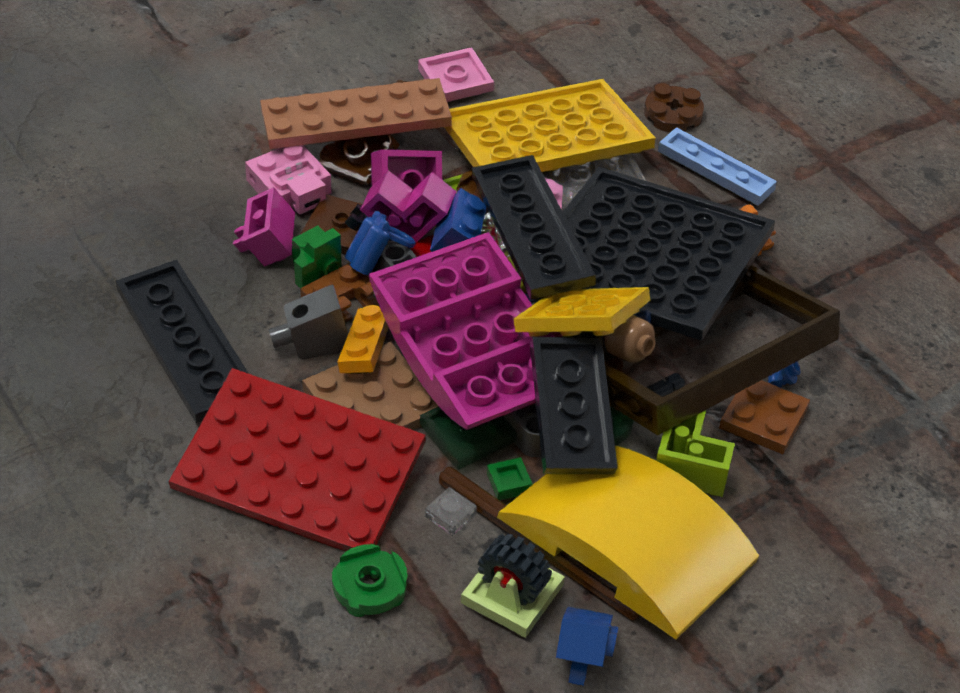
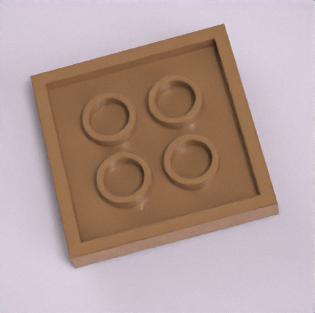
M392 342L382 346L373 372L340 373L339 367L336 365L302 380L303 390L306 394L411 430H415L444 416V411L431 398L406 359Z

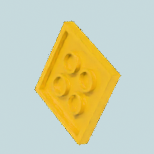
M649 287L577 289L545 296L513 319L515 332H528L529 336L532 337L544 336L550 332H561L562 336H574L582 331H593V334L596 336L612 334L618 326L626 323L629 317L638 313L639 309L650 301Z

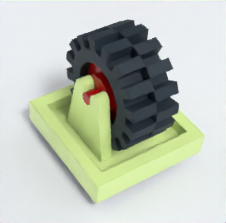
M501 534L494 539L479 559L477 564L480 566L478 568L479 572L461 594V603L526 638L563 587L565 576L550 569L549 561L542 560L545 555L541 551L536 553L533 550L535 545L531 542L526 545L522 537L518 536L515 540L513 534H507L506 536Z

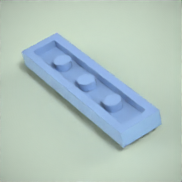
M677 127L659 142L658 152L757 206L775 191L776 180Z

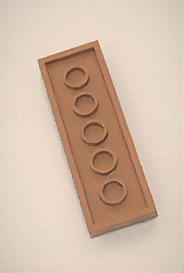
M440 78L260 100L269 149L452 126V116Z

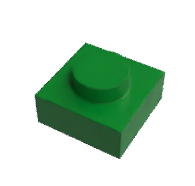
M521 457L487 465V476L498 500L519 496L533 485Z

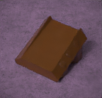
M390 134L334 141L323 147L318 161L333 175L362 186L369 185L372 182L371 153L379 150H397L400 144Z

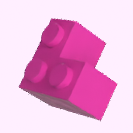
M388 170L369 189L360 211L368 217H372L375 211L385 214L387 216L386 221L389 222L391 227L408 234L417 242L448 214L457 191L433 172L412 189Z

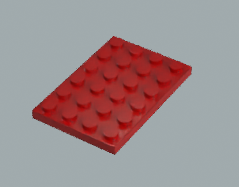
M232 368L173 472L169 485L171 489L346 552L360 545H377L426 443V435Z

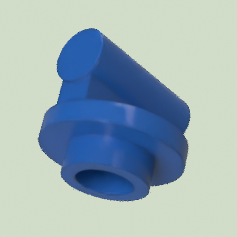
M798 361L769 376L768 383L780 388L785 384L792 385L797 383V375H800L801 372Z

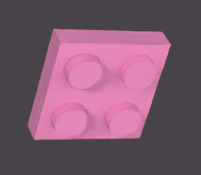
M472 47L418 60V69L424 79L440 78L447 102L494 91V81Z

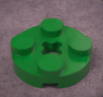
M366 544L353 547L340 557V562L333 569L332 588L334 595L352 616L362 617L364 615L384 613L401 605L404 601L407 588L406 565L397 553L392 550L391 554L381 551L378 545ZM370 574L373 579L379 578L374 584L363 583L365 575Z

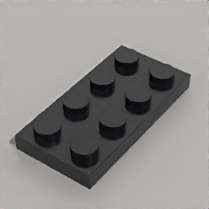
M532 337L530 352L543 474H614L618 467L602 338Z

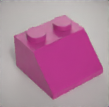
M379 150L372 152V186L388 170L412 189L420 184L431 172L442 179V151Z

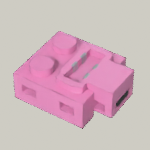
M304 145L278 148L245 162L246 180L258 194L274 187L299 215L316 208L320 201L326 199V194H331V174Z

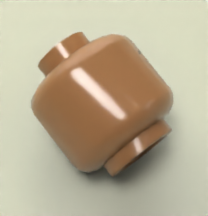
M635 315L629 317L626 323L618 326L614 333L603 336L606 350L629 363H638L645 359L646 356L652 353L655 347V331L652 324Z

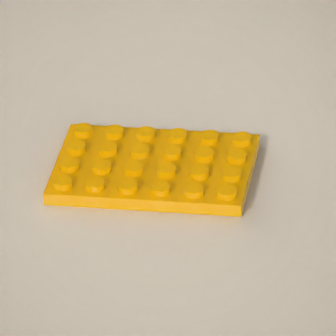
M604 79L451 108L449 110L452 116V126L444 127L473 167L533 155L541 172L555 171L572 165H583L600 159H611L615 156L629 153H639L643 150L655 148L656 139Z

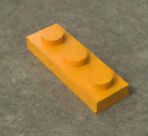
M369 305L358 308L337 361L340 373L374 371L389 329L380 307Z

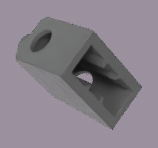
M329 285L285 304L283 308L288 323L269 328L274 348L294 342L298 358L301 359L341 353L348 336L334 285Z

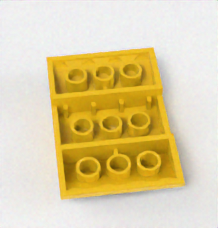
M615 446L618 469L614 474H545L498 512L497 518L554 557L563 550L616 586L617 590L614 598L674 639H677L759 558V554L739 526L713 499L695 484L664 464L619 446Z

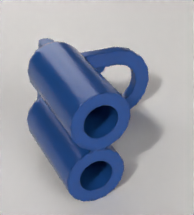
M375 211L372 217H366L363 220L344 256L351 262L350 266L353 269L368 276L372 273L389 239L409 248H414L416 245L415 240L411 236L391 227L389 222L386 221L387 216L379 211Z

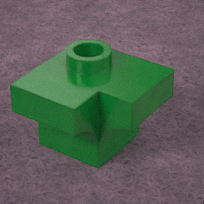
M317 225L292 239L295 284L299 288L342 267L341 234L334 228L325 232Z

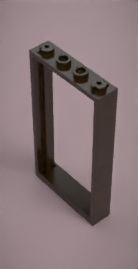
M751 265L728 301L745 294L802 325L665 397H661L607 364V361L616 356L606 350L603 336L593 334L587 338H602L610 406L658 436L839 339L840 310ZM652 324L655 338L670 331Z

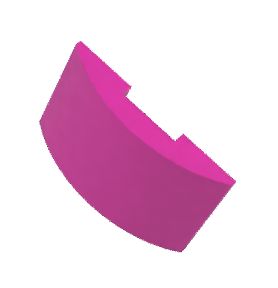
M489 232L369 274V280L383 316L412 371L436 404L453 421L466 430L536 403L530 352L532 336H529L528 332H515L513 320L531 307L532 304L520 288L522 278ZM550 332L547 335L538 337H562L560 332Z

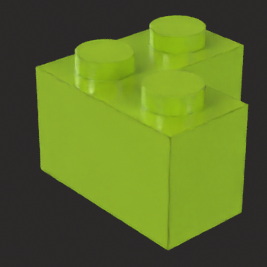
M705 410L663 432L656 461L676 471L695 484L704 493L723 497L735 443L701 436L706 414Z

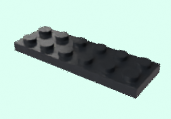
M533 155L472 168V178L531 300L596 285V275Z
M178 260L116 280L118 293L196 423L203 421L231 369L234 368L248 373L245 366Z

